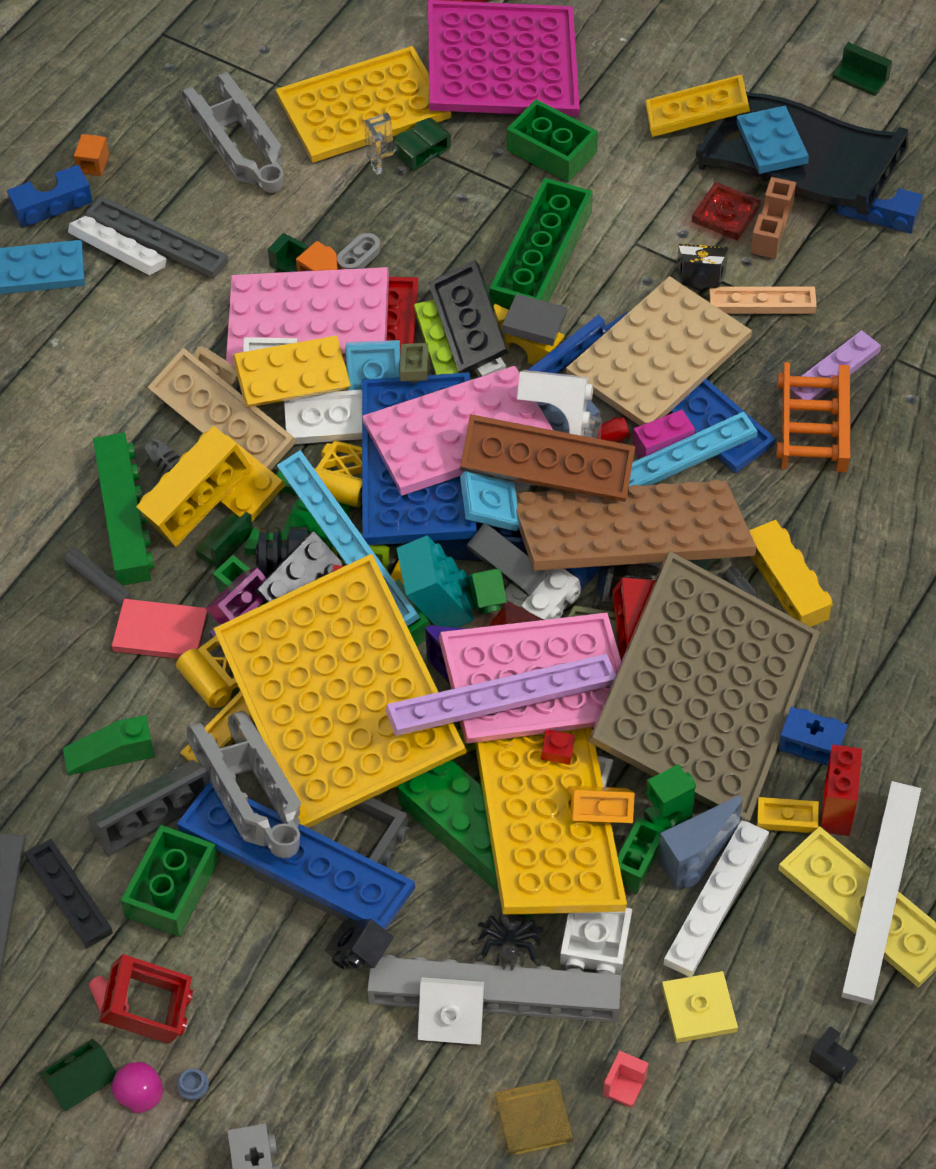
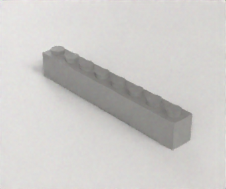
M383 955L376 967L370 968L368 982L369 1004L419 1008L421 977L484 982L483 1013L618 1023L621 975H616L610 971L589 973L575 968L562 971L552 970L546 966L522 968L516 964L494 966L486 962L459 963L452 959H445L441 962L428 961L422 957L399 959L392 955Z

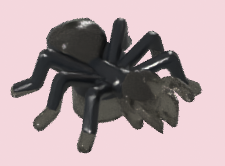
M501 911L498 921L495 917L490 916L485 923H478V927L483 930L478 938L471 940L472 945L482 943L487 935H491L496 939H489L485 942L482 952L475 958L476 961L479 962L485 958L491 946H497V950L493 954V963L497 962V957L500 955V964L503 970L509 964L512 971L516 966L518 956L520 957V965H524L522 948L528 949L530 959L537 966L541 965L531 942H522L533 938L538 948L544 951L548 949V946L541 942L538 935L544 929L541 926L536 927L533 919H529L524 924L523 914H503ZM491 925H493L498 932L490 929ZM530 927L532 932L523 934Z

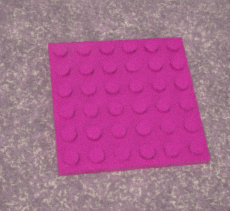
M428 0L429 110L522 114L537 99L568 116L579 117L580 106L573 6Z

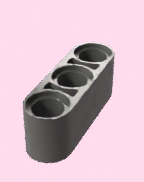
M485 523L466 545L472 553L491 568H500L502 576L527 596H531L548 575L545 570H533L530 559L526 554Z

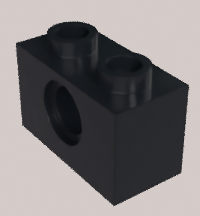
M372 919L344 920L324 951L332 956L331 961L343 970L375 968L394 937Z

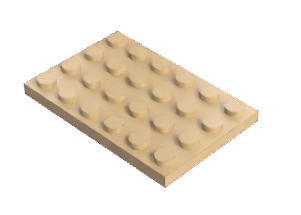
M669 276L566 367V375L589 377V384H593V394L641 426L666 416L749 340L752 330Z

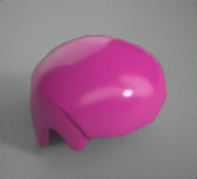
M144 1062L125 1064L116 1072L111 1084L112 1093L116 1101L134 1113L151 1110L161 1101L164 1091L159 1074L152 1066Z

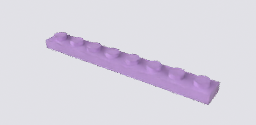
M607 654L390 703L387 704L385 711L393 732L397 736L610 686L616 674Z

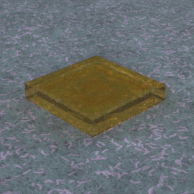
M558 1079L495 1092L509 1155L573 1142Z

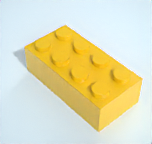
M213 425L209 431L204 432L200 436L198 442L188 452H185L180 457L179 462L161 477L160 482L141 498L140 503L136 507L158 533L177 547L252 466L239 447Z

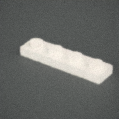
M84 216L69 223L68 233L148 275L165 268L167 258L157 254L153 249H148L136 243L134 239L117 233L113 228L96 222L94 218Z

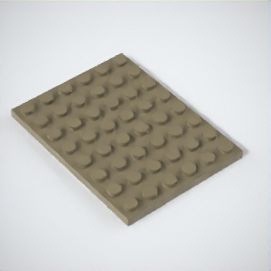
M669 551L661 565L588 742L653 777L679 764L684 772H689L695 780V799L714 808L740 795L743 799L740 821L749 822L779 744L780 735L788 713L795 701L820 632Z

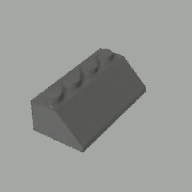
M194 760L186 764H179L171 772L159 778L149 780L141 788L133 792L124 793L118 800L107 806H100L92 814L88 815L91 831L107 857L156 832L160 824L167 826L182 818L209 783L207 769Z

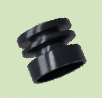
M309 526L290 527L287 540H282L279 527L274 528L273 540H270L268 527L260 528L259 539L256 544V568L258 567L263 575L267 577L310 533Z

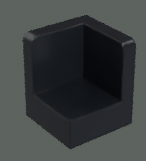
M830 1026L812 1048L809 1062L841 1084L857 1064L858 1058L838 1044L841 1033Z

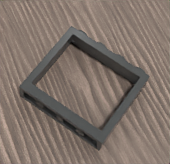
M370 798L351 808L389 825V828L369 858L385 867H389L395 857L396 847L399 843L403 844L406 841V834L410 829L408 827V817L406 813L379 800ZM253 869L256 879L343 921L352 920Z

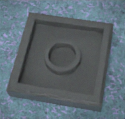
M516 294L503 322L501 333L553 346L566 317L568 307Z

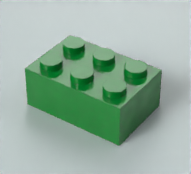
M537 99L507 128V151L566 182H569L597 153V130Z
M160 824L120 900L125 918L181 937L219 862L215 844Z

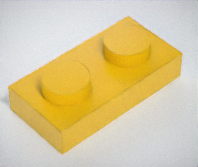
M758 797L757 826L765 830L813 833L818 828L819 801Z

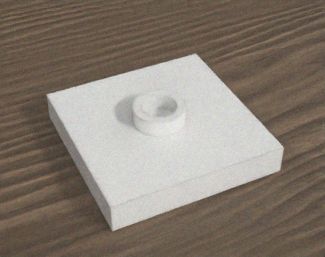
M421 977L418 1040L481 1045L484 982Z

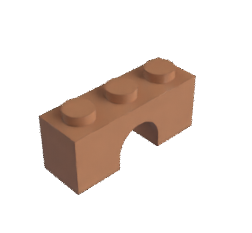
M771 177L765 194L762 214L758 215L753 231L750 254L776 259L794 203L796 182Z

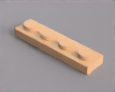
M815 287L709 288V302L726 314H816Z

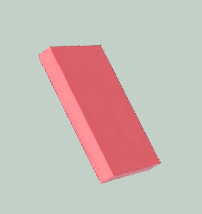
M124 599L112 649L114 652L179 659L186 651L201 647L208 611L202 607Z

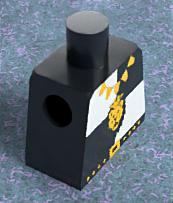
M679 244L677 272L681 284L684 286H694L698 289L720 287L726 274L728 247Z

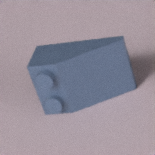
M740 795L660 833L658 863L675 890L684 886L689 888L697 884L726 847L740 822L743 802Z

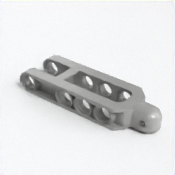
M224 72L214 77L216 89L223 102L210 107L202 95H198L193 87L190 86L182 89L181 97L186 109L237 181L253 185L258 184L267 193L280 191L284 185V174L281 168L283 164L281 144L230 74ZM239 121L269 164L261 167L259 170L255 161L248 160L247 158L244 159L237 149V144L235 142L232 143L227 136L224 127Z
M243 710L228 715L230 733L236 744L224 748L218 747L211 733L208 734L201 723L187 726V738L191 750L199 764L207 769L209 781L242 839L263 847L268 846L271 853L282 859L294 856L300 846V832L298 829L300 820L298 816L300 814L301 802L246 711ZM250 770L253 771L283 824H278L271 829L267 817L258 815V813L254 814L248 804L247 794L242 793L236 783V774Z

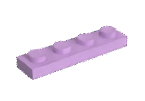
M861 330L802 376L832 378V375H837L839 365H850L851 375L880 352L881 345ZM790 387V397L793 399L818 400L831 389Z

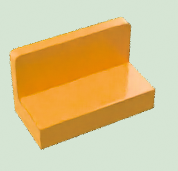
M568 786V792L572 794V821L633 823L635 793L630 789Z

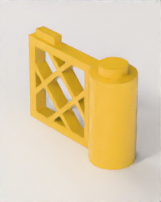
M335 440L332 444L327 443L321 452L323 458L314 470L338 503L360 508L362 505V478L352 475L362 473V447ZM339 451L348 455L338 457L336 452ZM355 462L357 465L349 468L344 466V464ZM337 466L339 469L336 471L326 470V468H331Z
M214 636L199 649L186 651L176 662V669L210 708L225 706L230 701L232 690L238 687L235 677L231 679L227 674L229 663L226 656L212 657L209 653L217 646H221L217 636Z

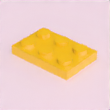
M232 440L239 447L252 468L220 502L239 518L245 512L251 514L253 522L286 484Z

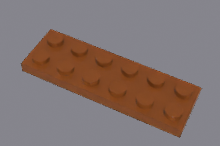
M470 414L460 470L625 502L628 494L635 446Z

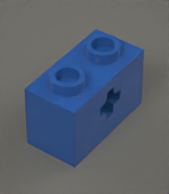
M791 707L780 735L778 750L828 766L832 744L843 746L848 724L842 723L835 718H826L813 714L807 709Z

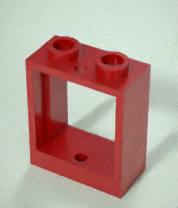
M832 744L825 777L820 827L829 834L850 836L858 801L862 748Z
M122 954L111 964L99 1022L169 1044L185 1031L187 1025V1018L184 1017L185 1010L193 995V990L190 989L192 977ZM130 978L171 991L165 1024L123 1011Z

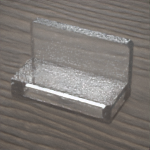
M388 113L364 120L366 156L377 175L382 173L381 159L393 155L392 119Z

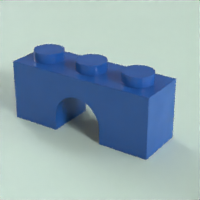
M79 165L56 172L57 186L51 191L40 192L33 187L31 182L7 190L10 207L21 228L93 202L90 185Z
M898 188L896 195L891 199L882 200L877 198L867 215L857 213V208L840 205H838L837 214L912 234L920 213L923 194Z

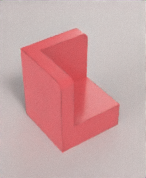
M619 1050L604 1082L603 1096L628 1107H633L647 1078L649 1063Z

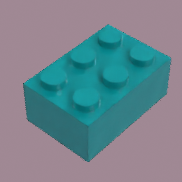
M426 535L397 548L406 596L436 626L457 628L474 621L471 609H474V603L466 587L469 585L467 575L463 569L459 570L456 567L451 556L447 557L444 554L439 543L435 544Z

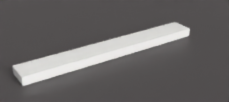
M891 782L841 996L843 998L870 1005L873 1004L921 788Z

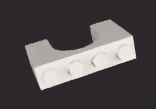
M529 370L520 371L517 399L545 402L558 407L568 420L569 433L583 436L584 428H589L590 412L586 411L587 400L591 401L593 395V384H589V377ZM509 480V482H513V483L529 484V483H524V482Z

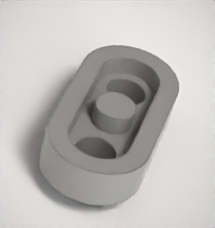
M371 233L357 236L338 254V269H363L380 253L379 238Z

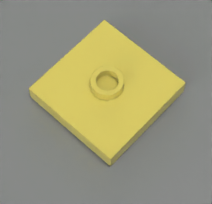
M723 971L662 982V989L676 1043L737 1032L738 1026Z

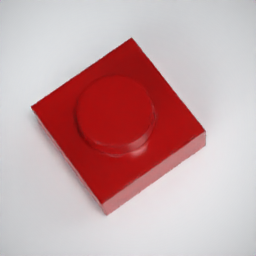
M546 730L541 760L570 765L575 735Z

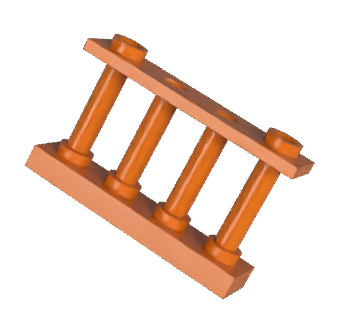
M784 362L783 373H778L777 389H782V441L777 442L776 458L781 459V469L787 470L789 456L831 458V461H836V472H847L850 462V365H839L837 375H832V378L790 376V362ZM790 387L830 388L831 391H836V398H832V401L790 399ZM790 410L830 411L831 414H836V421H832V424L789 422ZM789 433L831 435L832 438H836V445H832V447L789 445Z

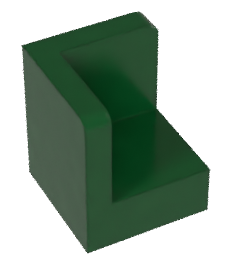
M282 233L268 248L269 265L282 273L297 272L296 258L308 249V245Z

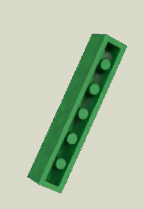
M125 432L93 438L116 579L123 586L151 581L150 569H155L152 552H146V547L151 546L149 532L148 530H143L142 525L147 524V520L136 507L141 501L142 492L141 486H135L134 481L139 480L137 464L131 465L130 460L136 458L133 442L127 443Z

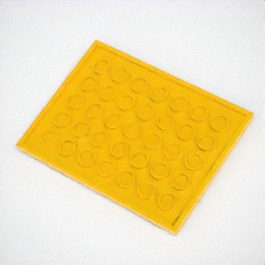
M373 554L367 555L213 628L259 734L301 802L298 818L300 824L307 828L467 753L453 723L397 736L393 732L385 711L387 704L438 693V690Z

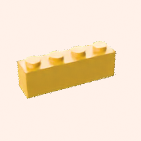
M777 520L749 530L756 544L755 556L750 557L786 613L809 627L829 620L831 607L833 606L832 599L829 593L823 591L818 584L815 572L809 570L806 566L801 551L795 549L791 543L788 531L785 528H781Z

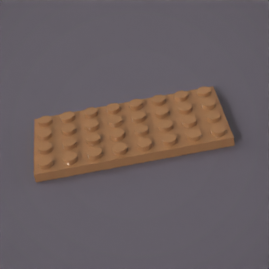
M713 480L711 482L632 485L628 488L625 502L565 490L516 493L519 530L533 570L663 562L669 551L686 560L755 556L756 544L727 481Z

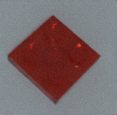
M714 182L692 214V222L738 241L760 208L761 200Z

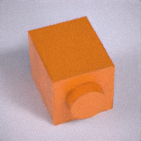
M81 134L74 154L75 165H79L83 174L102 177L109 157L107 139L97 135Z

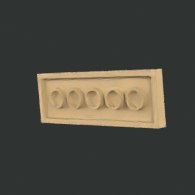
M184 348L148 386V389L202 434L209 431L214 425L270 471L297 442L291 434L256 406L246 408L243 396Z

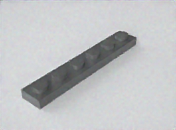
M102 196L86 211V216L94 218L96 222L113 228L117 233L134 239L136 243L153 249L213 279L228 263V256Z

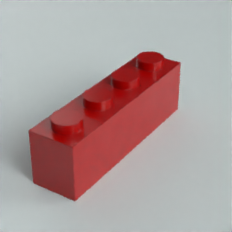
M622 578L612 590L617 645L621 661L655 580Z

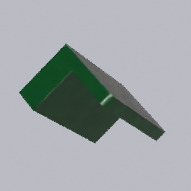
M848 42L843 49L842 62L833 72V78L876 96L889 80L892 60Z
M245 512L239 518L231 513L195 549L196 556L218 569L249 538L253 530L251 514Z
M93 1038L39 1072L44 1084L51 1089L64 1111L69 1110L112 1082L116 1074L102 1046Z

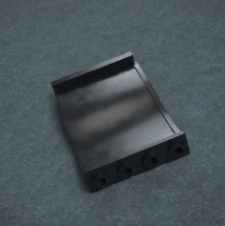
M746 91L750 112L719 119L713 127H710L703 143L698 145L696 157L698 158L700 170H704L707 165L743 171L769 182L771 177L796 182V194L829 204L857 208V213L867 215L908 150V129L898 127L896 132L863 128L838 120L802 103L782 97ZM786 106L809 155L808 163L759 174L738 128L737 116Z

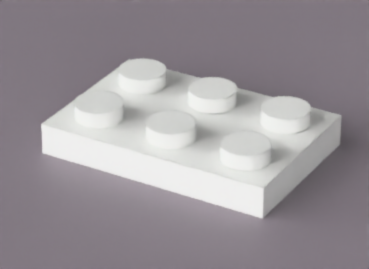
M362 389L336 391L284 401L286 431L296 439L297 442L295 444L362 439Z

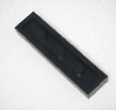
M52 839L25 853L27 861L86 949L113 934L111 926Z

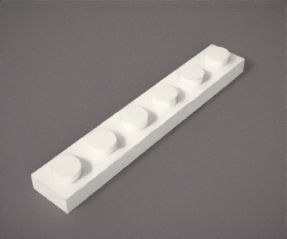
M740 821L665 956L663 965L692 978L768 839L769 831L747 821Z

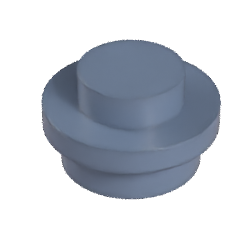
M198 1069L184 1071L177 1080L178 1092L187 1100L202 1098L209 1088L208 1077L203 1071Z

